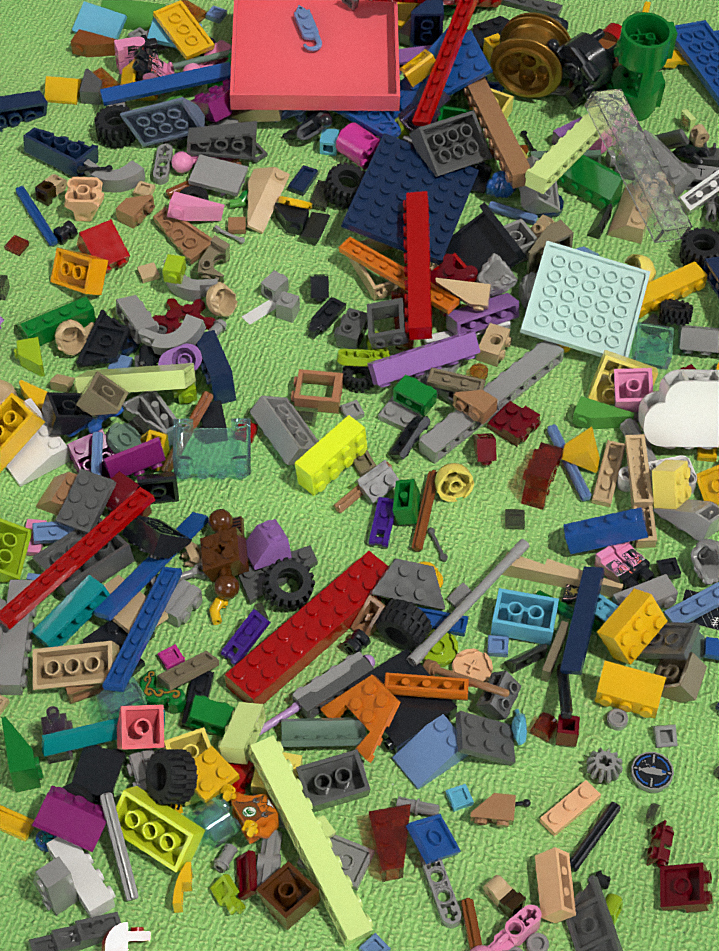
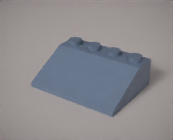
M183 97L120 113L124 122L143 147L188 136L189 128L204 127L205 115L199 106Z

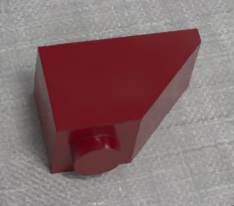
M492 433L473 434L477 462H481L482 465L492 464V461H497L496 438Z

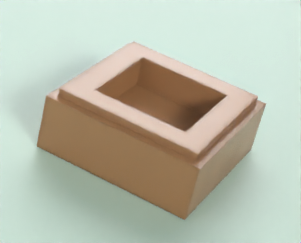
M228 217V232L231 234H246V218Z

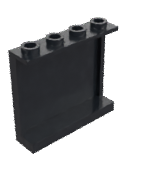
M484 202L479 206L483 212L453 234L445 255L456 253L466 266H475L478 274L482 270V265L488 261V258L493 253L500 256L510 269L527 257Z
M406 648L348 685L347 691L371 675L376 676L383 684L385 682V673L431 675L420 663L417 666H413L408 662L407 657L411 652ZM394 695L401 703L390 726L386 727L382 735L383 743L389 751L392 750L396 754L400 747L407 744L427 724L442 714L449 721L454 719L457 713L456 704L451 699Z

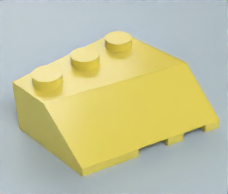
M604 350L592 380L588 398L608 405L615 404L614 369L652 368L653 386L658 376V370L656 367Z

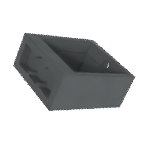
M403 298L367 304L368 338L372 349L408 343V333L405 331V322H407L405 318L406 307ZM399 316L400 329L375 333V320Z

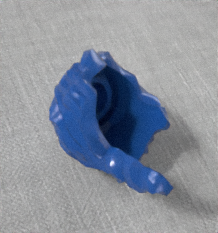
M504 171L494 173L492 178L486 183V194L494 195L496 198H508L516 190V188H512L510 182L507 183Z

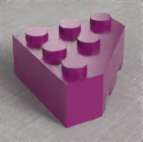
M231 78L223 81V84L220 86L216 85L209 88V92L205 94L202 92L195 95V99L191 100V102L199 106L205 115L206 121L217 122L232 113L230 107Z

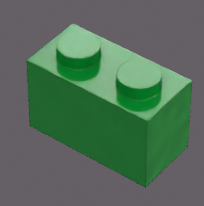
M405 374L393 388V401L422 416H426L437 402V390Z
M415 479L396 481L393 513L398 525L417 524L420 491Z
M195 695L190 704L185 726L194 729L204 727L207 733L224 737L225 728L231 721L232 712L235 710V707L225 702L210 700L206 696Z

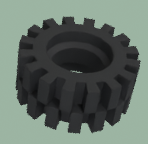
M666 299L661 302L659 319L671 325L689 324L692 319L693 305L689 302L685 303L684 300Z
M343 366V385H345L346 389L349 388L350 392L355 390V393H358L361 390V393H364L365 389L368 392L370 387L373 388L374 384L369 367ZM361 373L364 374L365 377L354 378L352 375Z

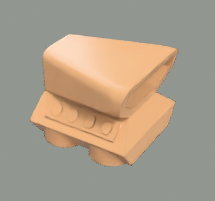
M72 177L67 182L68 187L65 194L64 207L74 212L76 221H92L104 200L105 195L101 192L103 182L97 177Z

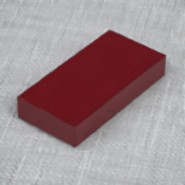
M248 850L236 858L238 898L244 901L257 893L255 851Z

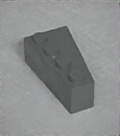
M257 121L189 128L187 154L255 160Z

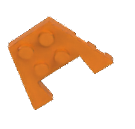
M371 675L323 706L320 710L327 718H340L348 708L370 731L356 749H358V752L366 761L371 763L375 757L373 755L377 745L380 746L383 740L382 735L386 727L390 726L401 702L376 676Z

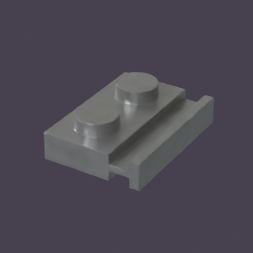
M386 460L354 481L359 485V489L369 504L374 503L379 497L395 487L396 481L399 480L392 468L387 465Z

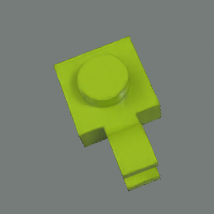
M223 874L210 889L219 905L227 906L231 915L236 911L238 914H241L246 907L241 900L236 898L239 890L230 875Z

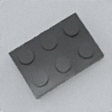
M80 469L55 521L83 533H89L97 525L116 486V482Z
M667 622L637 658L687 660L700 630L698 623Z
M463 711L455 714L458 752L509 766L516 763L513 732L510 724Z

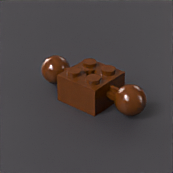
M217 509L208 518V525L216 534L200 538L202 567L207 577L212 582H215L214 591L216 595L223 600H230L237 596L240 589L239 582L234 576L249 572L246 538L237 527L232 528L233 517L230 512L225 509Z

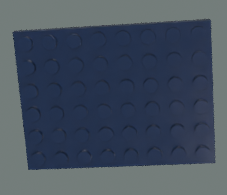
M384 133L341 227L407 253V250H404V239H407V237H404V226H407V224H404L403 213H407V211H404L403 200H406V193L427 191L429 201L430 262L440 265L479 170L468 166L436 177L415 150L413 144Z

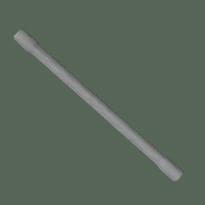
M520 539L502 561L457 608L407 657L411 665L417 666L432 647L512 563L521 557L530 547L526 540Z

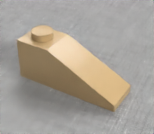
M436 278V284L458 297L466 305L473 307V310L484 311V309L489 308L491 284Z

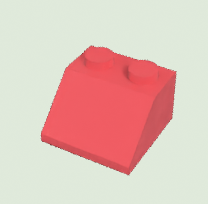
M163 705L120 706L117 724V749L164 748Z

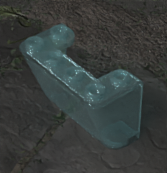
M251 418L231 419V428H193V419H174L173 467L177 477L180 479L216 477L219 479L227 477L244 479L251 474ZM180 424H186V425H188V426L183 427V426H179V425H180Z

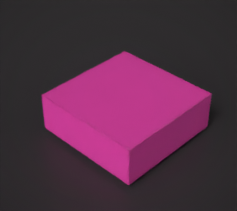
M176 644L157 653L166 670L185 661Z

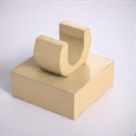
M191 542L185 547L187 551L181 555L186 560L189 558L185 563L188 567H193L196 563L202 562L201 547Z

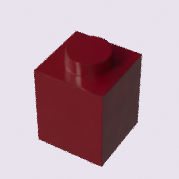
M559 714L555 745L577 746L580 716L563 719L561 714Z

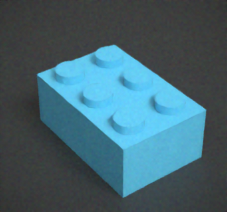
M499 588L492 620L491 635L509 636L512 639L551 645L559 599Z

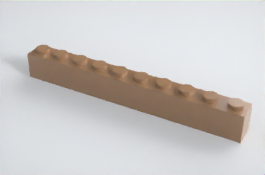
M485 77L464 87L462 89L463 94L467 96L468 104L473 108L479 125L483 128L484 137L488 138L490 149L494 150L495 159L499 160L501 171L505 172L507 183L510 182L513 189L525 186V174L531 167Z

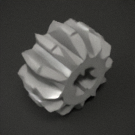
M600 747L598 752L592 751L590 757L587 758V773H591L592 780L598 778L599 784L605 780L609 785L611 779L616 781L619 777L618 774L622 773V758H617V752L610 753V748L603 751Z

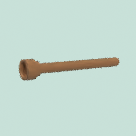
M427 659L423 664V667L431 676L469 679V686L503 697H508L510 694L508 689L441 668L436 661Z

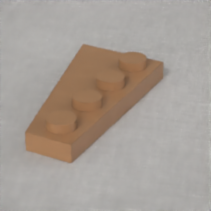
M164 207L153 216V220L192 265L206 252L211 245L212 238L187 221L167 217L168 208Z

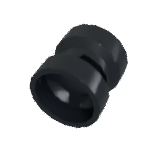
M69 220L63 223V226L53 229L57 240L61 244L66 243L69 238H74L78 235L75 225Z
M356 629L352 633V637L347 638L342 643V646L349 655H354L359 651L362 653V649L366 648L371 643V640L365 632Z

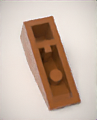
M79 29L70 41L72 54L83 57L115 56L114 40L118 39Z

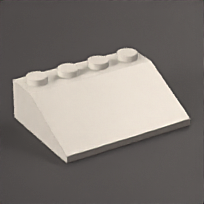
M31 398L24 402L45 423L6 466L20 487L70 462L67 445L59 435L50 434L44 415Z

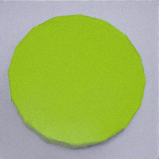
M435 629L430 631L426 639L434 632ZM446 633L432 647L422 661L425 662L427 659L436 661L440 667L450 665L458 654V641L454 635Z

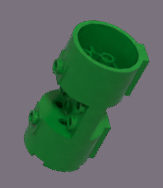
M640 12L628 16L622 24L617 46L614 47V55L618 58L621 65L613 71V77L609 84L606 85L608 97L624 103L620 115L624 117L623 120L629 119L631 122L643 121L650 117V114L655 111L656 107L661 105L666 82L662 71H657L664 67L667 59H672L678 33L674 22H668L665 18L654 13Z

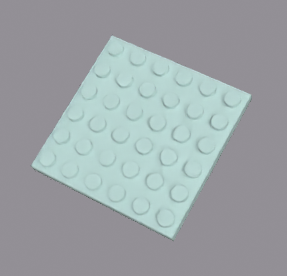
M546 241L520 333L602 357L604 350L629 357L650 271Z

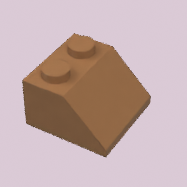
M66 472L55 476L37 503L36 508L58 516L77 474Z

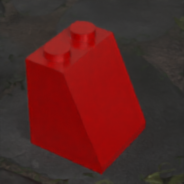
M112 219L79 232L78 248L84 254L108 260L106 274L117 266L121 268L128 264L130 254Z

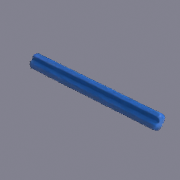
M17 187L16 194L49 246L57 245L58 241L55 234L25 187Z

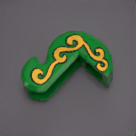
M156 669L149 670L143 675L140 681V695L144 705H163V708L168 706L170 713H180L185 709L186 698L182 689L174 688L168 690L167 688H157Z

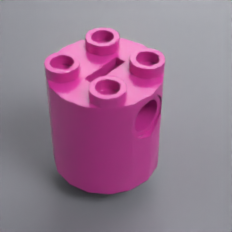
M350 123L340 131L336 141V149L365 170L372 160L380 139L359 124Z

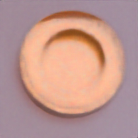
M474 364L470 368V376L486 380L488 368L484 364Z

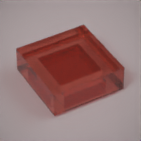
M14 235L4 247L6 251L20 256L29 246V241Z

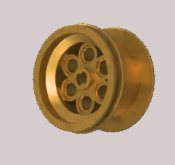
M529 12L513 17L503 28L500 34V44L493 50L490 58V66L496 80L511 93L522 97L539 98L553 93L561 83L563 69L557 56L546 47L548 40L556 39L560 47L571 39L567 30L557 20L541 13Z

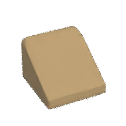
M57 374L50 380L51 390L69 393L75 378Z

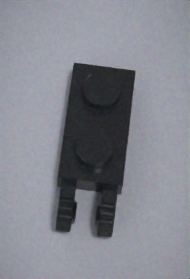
M690 144L678 147L672 152L679 160L697 165L703 163L701 157L709 158L711 156L707 149Z
M416 416L411 420L388 453L392 459L404 460L409 455L410 449L419 440L423 430H427L428 426H430L431 421L429 417Z

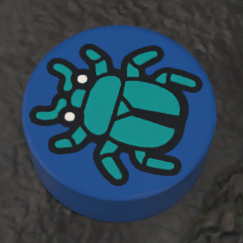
M41 830L36 835V844L40 850L48 852L46 843L57 836Z

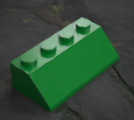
M582 155L557 180V185L601 209L605 208L608 204H612L613 209L621 200L624 176Z
M80 296L20 321L15 325L23 339L38 337L41 346L55 340L56 329L62 322L72 319L79 322L84 328L91 322L95 323L96 317L94 307L88 298Z

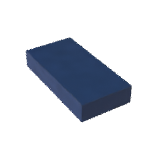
M303 165L289 184L288 191L304 196L318 176V170Z

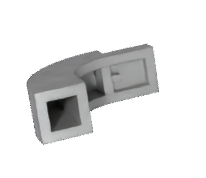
M89 159L84 162V167H100ZM132 160L124 167L110 172L107 170L84 171L87 177H97L103 182L102 191L105 192L128 191L135 188L139 181H145L144 168Z
M184 274L182 284L168 282L166 284L169 290L177 297L194 302L196 299L206 297L209 287L217 284L218 279L196 280Z
M186 314L181 326L172 333L159 334L141 327L138 335L143 344L152 346L155 354L162 355L166 351L183 344L195 345L202 337L206 326L202 319Z

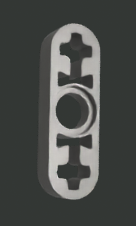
M161 144L157 148L153 179L158 185L166 184L169 181L173 149L169 144ZM162 162L167 163L165 166H160L159 164Z

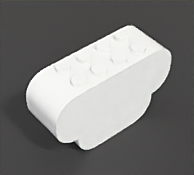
M677 369L670 371L662 378L659 391L651 392L641 400L638 420L650 443L667 449H674L675 447L713 449V447H719V370Z

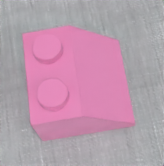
M652 368L614 369L615 407L630 412H639L641 400L647 394L653 392Z

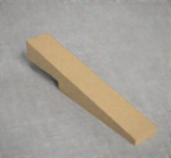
M645 434L625 435L632 509L643 508L648 538L635 540L636 548H654L657 543Z
M521 556L502 575L566 588V584L580 586L583 570L548 558L546 563L542 564ZM603 578L600 594L613 598V594L622 591L623 584Z

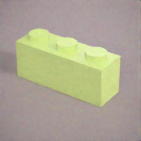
M239 702L236 710H233L231 721L225 728V735L218 744V751L227 762L248 763L250 745L257 742L266 721L263 704Z

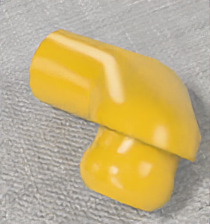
M219 597L214 599L209 608L213 625L222 623L220 610L228 606V600H223Z

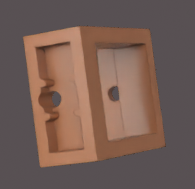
M299 369L298 376L294 377V387L296 389L291 393V402H294V408L296 410L339 414L343 389V373ZM307 383L333 386L332 398L301 395L302 385Z

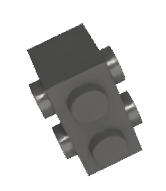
M349 308L347 313L343 314L341 325L336 328L334 333L337 346L347 349L359 348L368 329L366 312Z
M507 671L493 672L487 683L508 689L510 694L508 697H503L483 690L476 706L489 719L503 720L510 714L521 685Z

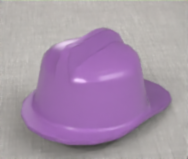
M187 343L163 353L159 358L158 365L194 363V369L197 370L202 362V354L198 347Z

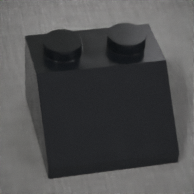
M46 393L42 412L51 435H70L92 421V415L84 412L76 405L82 393Z
M176 472L137 476L138 488L141 487L154 496L155 501L152 504L179 501Z

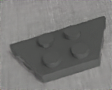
M396 558L380 577L377 585L370 591V595L394 600L400 599L415 605L445 610L433 566Z
M592 875L589 877V884L583 892L579 891L574 898L576 916L566 919L575 950L623 951L598 877Z

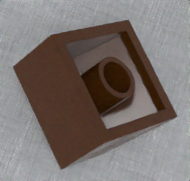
M289 861L256 889L257 894L271 915L287 931L320 902L319 889Z

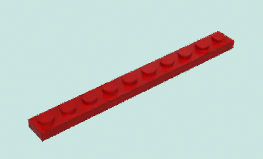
M459 0L412 122L415 126L431 124L478 0Z
M138 488L0 610V623L9 630L150 506L155 501L154 496L143 488Z

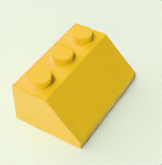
M604 661L595 702L600 703L602 706H611L625 712L640 714L645 718L651 717L655 719L666 677Z

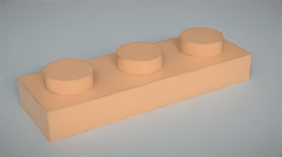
M585 780L545 813L539 822L555 837L598 801L601 794Z

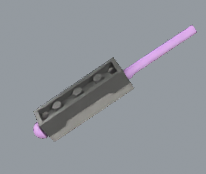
M360 651L354 655L351 654L342 663L330 667L323 675L313 678L306 686L296 689L292 694V706L265 722L260 735L281 723L282 719H287L298 711L304 718H314L321 714L322 711L320 709L345 693L348 685L374 669V657L371 655L363 656Z

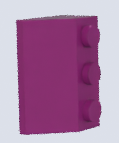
M157 437L104 458L102 462L109 479H111L119 471L126 476L131 474L134 477L145 473L144 469L151 467L154 470L163 466L162 462L166 459L160 439Z
M52 785L32 826L93 852L104 830L106 820L102 805L93 804L82 796H75L62 787Z

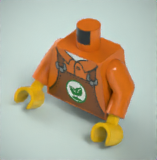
M224 784L221 789L223 800L230 801L231 799L233 818L249 844L261 838L268 839L279 827V814L267 795H244L236 792L232 785Z

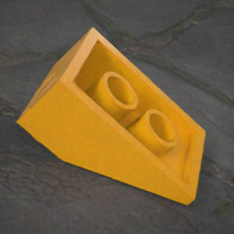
M57 247L50 282L84 294L102 295L108 260Z

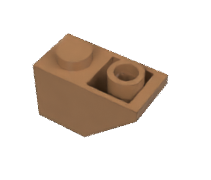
M153 195L126 198L116 208L117 221L134 229L154 210Z
M484 390L462 391L454 394L453 406L458 411L470 416L474 421L484 424L497 411L498 399Z
M493 793L471 812L470 821H474L476 825H487V822L496 823L497 827L513 825L516 795Z

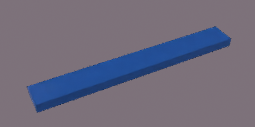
M229 62L104 88L100 89L103 104L107 106L227 80L231 78V66Z
M192 512L176 530L192 539L208 523V516ZM175 555L169 559L160 557V560L148 556L94 610L95 616L111 621Z
M162 567L103 683L104 690L124 692L182 575L180 568Z

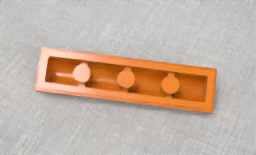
M385 673L384 685L393 695L468 700L469 679Z

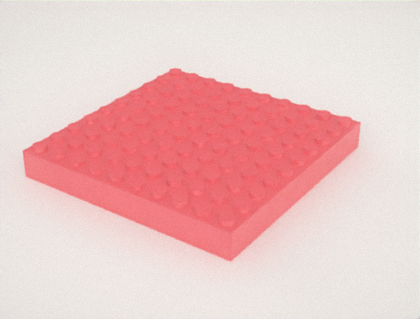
M234 0L230 80L231 110L399 111L400 76L397 2L359 0L358 7L352 10L342 0ZM298 5L306 10L310 9L322 40V47L318 51H308L303 46V44L312 47L316 43L315 40H306L301 36L294 19V12H296Z

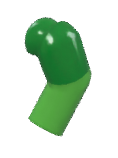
M248 190L243 191L238 199H230V208L246 206L248 204Z

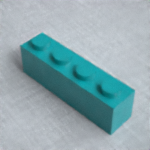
M88 575L32 630V633L46 648L62 646L94 615V610L110 595L108 590L102 583Z

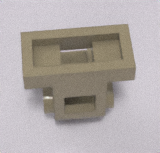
M214 235L211 239V245L199 260V279H218V282L224 283V275L214 269V265L220 260L225 263L228 262L230 259L229 243Z

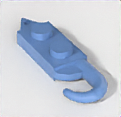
M298 5L296 12H294V19L301 36L306 40H315L316 43L312 47L303 44V46L308 51H318L322 47V40L310 9L306 10Z

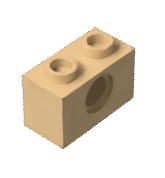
M490 323L479 344L481 353L477 354L476 360L497 367L499 361H503L505 357L506 347L509 348L511 345L510 329Z

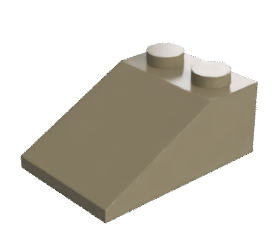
M562 220L547 226L529 250L527 274L538 272L546 241L572 248L574 232Z

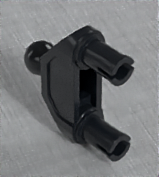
M309 111L310 113H307L305 121L295 129L286 132L287 139L307 140L318 134L325 127L332 124V117L329 111Z

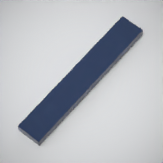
M584 566L560 668L562 674L582 675L605 573L603 567Z

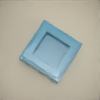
M466 784L446 790V796L453 812L474 804Z

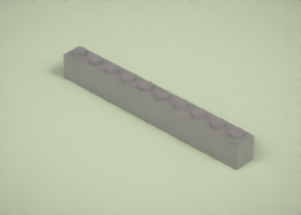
M546 340L539 342L533 350L526 352L508 370L501 372L494 381L487 383L483 390L497 398L498 401L497 411L485 423L492 419L509 401L513 402L563 361L564 349L556 343ZM458 410L451 412L445 420L437 423L430 432L420 437L419 452L436 464L484 424L474 421L470 416Z

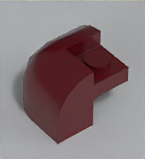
M120 471L111 478L116 482V486L106 504L110 513L139 487L136 482ZM151 505L139 515L148 517L152 513Z

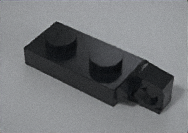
M331 296L311 318L308 336L315 339L320 332L324 333L345 311L346 303Z

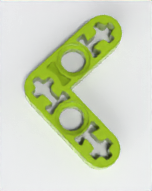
M367 335L366 343L368 350L340 349L336 361L346 366L368 367L367 363L388 357L390 354L387 347L372 349Z

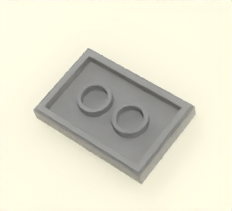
M199 155L188 182L190 185L238 196L247 175L248 166Z
M334 835L330 838L333 846L331 849L335 856H339L344 874L350 877L353 885L351 888L357 891L374 857L375 850ZM299 858L297 866L307 870L303 861Z

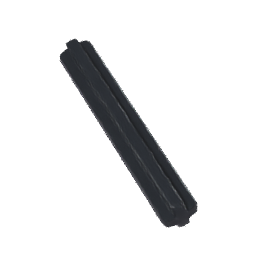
M560 663L557 665L560 712L563 719H571L573 709L569 674L561 673Z
M611 802L571 856V871L576 872L610 826L620 812L621 807L619 804Z

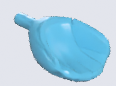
M515 709V717L513 718L511 729L517 744L522 745L527 737L526 717L524 713H520L519 709Z

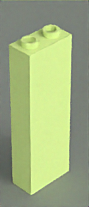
M194 363L88 370L75 377L74 388L77 393H82L98 371L128 392L186 389L196 381Z

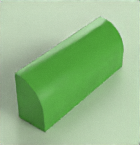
M102 0L100 7L126 15L127 19L123 29L135 30L141 27L147 31L151 27L154 17L153 11L165 7L166 4L133 0Z

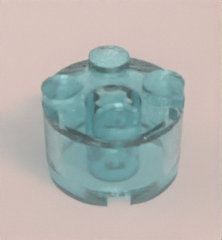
M216 797L192 812V815L197 816L194 818L195 823L205 829L204 838L206 840L211 838L213 843L210 845L215 849L237 835L238 830L241 829L239 821L235 817L232 818L228 812L230 810L228 803L224 799L219 800Z

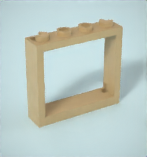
M370 238L360 241L378 253L393 248ZM348 257L374 301L404 291L403 288L391 281L375 285L365 267ZM430 262L431 270L435 269L438 266L437 264Z

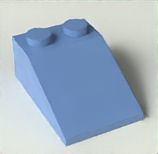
M442 714L417 733L392 757V760L416 789L419 790L468 757V755L458 752L457 730Z

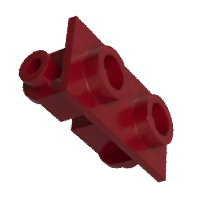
M666 820L655 825L651 830V844L646 853L648 857L647 866L654 862L657 863L659 868L669 864L671 850L664 848V846L672 847L674 831L673 827L666 825Z

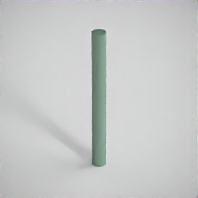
M232 49L172 63V66L176 70L184 68L190 63L200 64L225 58L229 53H232Z

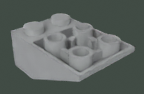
M688 499L677 509L655 508L653 510L660 518L668 520L677 529L687 532L697 541L707 539L719 531V506L711 501Z

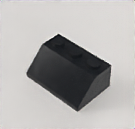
M138 515L130 522L122 533V536L128 539V543L139 546L138 549L140 551L149 553V557L160 560V557L169 559L192 541V539L161 519Z

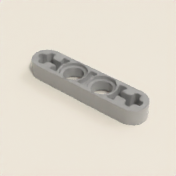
M420 853V864L441 922L447 928H455L461 922V911L442 860L433 862L434 866L431 867V864H426ZM433 873H440L443 879L440 882H434L431 879V875ZM445 892L449 894L450 899L442 902L438 899V895ZM448 907H450V912L452 916H455L454 921H451L450 918H447Z

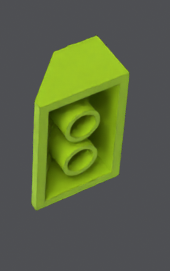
M1 518L0 582L20 580L32 530Z

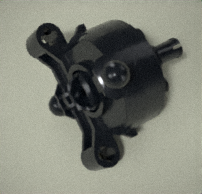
M601 28L592 34L581 32L560 47L556 39L547 41L546 47L557 56L562 69L574 83L564 95L573 109L579 107L585 100L591 105L597 104L599 94L594 91L609 82L613 77L612 64L616 63L614 47L617 46V43L608 49H604L598 42L605 36Z

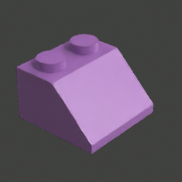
M276 519L258 524L246 540L248 560L254 570L269 566L272 563L274 564L278 559L283 561L284 557L292 558L288 537Z

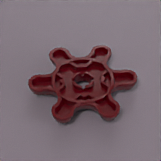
M446 254L442 260L443 265L437 270H431V283L438 286L436 278L469 281L477 276L478 270L472 265L464 269H457L455 267L456 258L452 254ZM439 310V313L446 317V313Z
M169 298L165 304L168 310L166 315H154L152 317L154 321H157L158 325L167 328L166 334L176 331L182 323L180 321L181 319L184 320L186 314L202 319L206 326L205 330H209L215 321L213 317L201 315L202 311L206 308L204 301L201 299H196L191 305L185 304L181 306L176 299Z

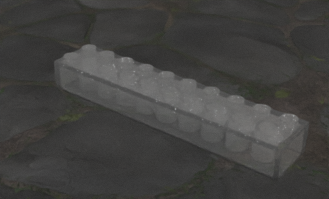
M622 90L592 92L585 103V107L654 243L682 239L684 234L688 233L693 226Z

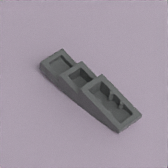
M118 912L77 920L73 926L52 930L51 935L29 939L28 947L30 951H80L102 943L108 930L121 924Z

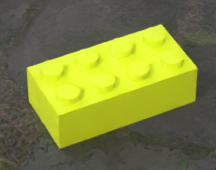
M350 415L343 419L295 462L298 484L313 496L318 492H322L328 483L337 479L345 468H349L353 464L355 458L362 456L368 449L365 427Z
M138 786L123 790L116 806L125 840L176 873L182 870L186 862L192 861L205 833L204 828L168 805L155 803L150 798L149 793Z

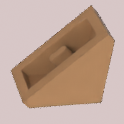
M369 595L350 628L354 631L360 629L370 637L377 630L376 620L386 606L373 595Z

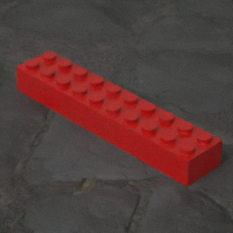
M368 551L230 669L225 674L226 687L243 702L266 703L350 629L369 597L370 591L377 585L383 573L387 571L388 565L372 552ZM374 596L381 602V597Z

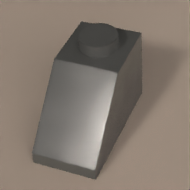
M85 69L80 87L81 103L101 105L102 96L100 89H104L102 81L92 71Z

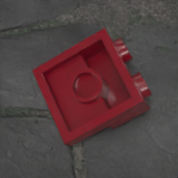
M509 401L487 423V428L517 447L521 442L527 440L533 430L538 429L541 423L540 414L526 405L521 408L512 401Z
M703 862L660 866V907L662 911L685 909L687 913L709 911L708 905L713 903L712 893L708 891V884H712V874L710 870H707Z

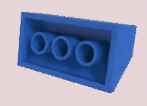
M642 507L564 524L565 539L570 554L648 538Z

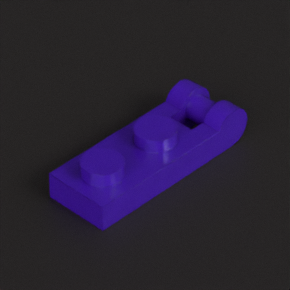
M378 498L369 545L375 546V544H378L385 548L389 547L395 518L393 513L394 499ZM377 533L384 534V537H377Z
M253 609L222 649L221 655L225 659L229 658L231 664L235 666L246 656L271 622L260 612ZM235 647L239 649L236 654L233 652Z

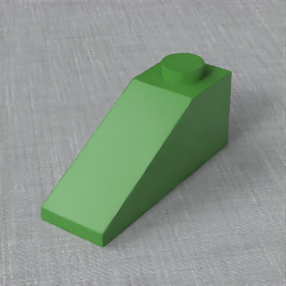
M581 396L574 411L572 424L586 429L591 426L593 429L620 428V424L626 419L631 418L633 420L635 413Z

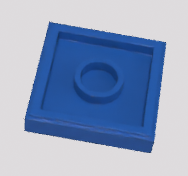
M441 814L416 820L406 825L426 864L455 856L461 852Z

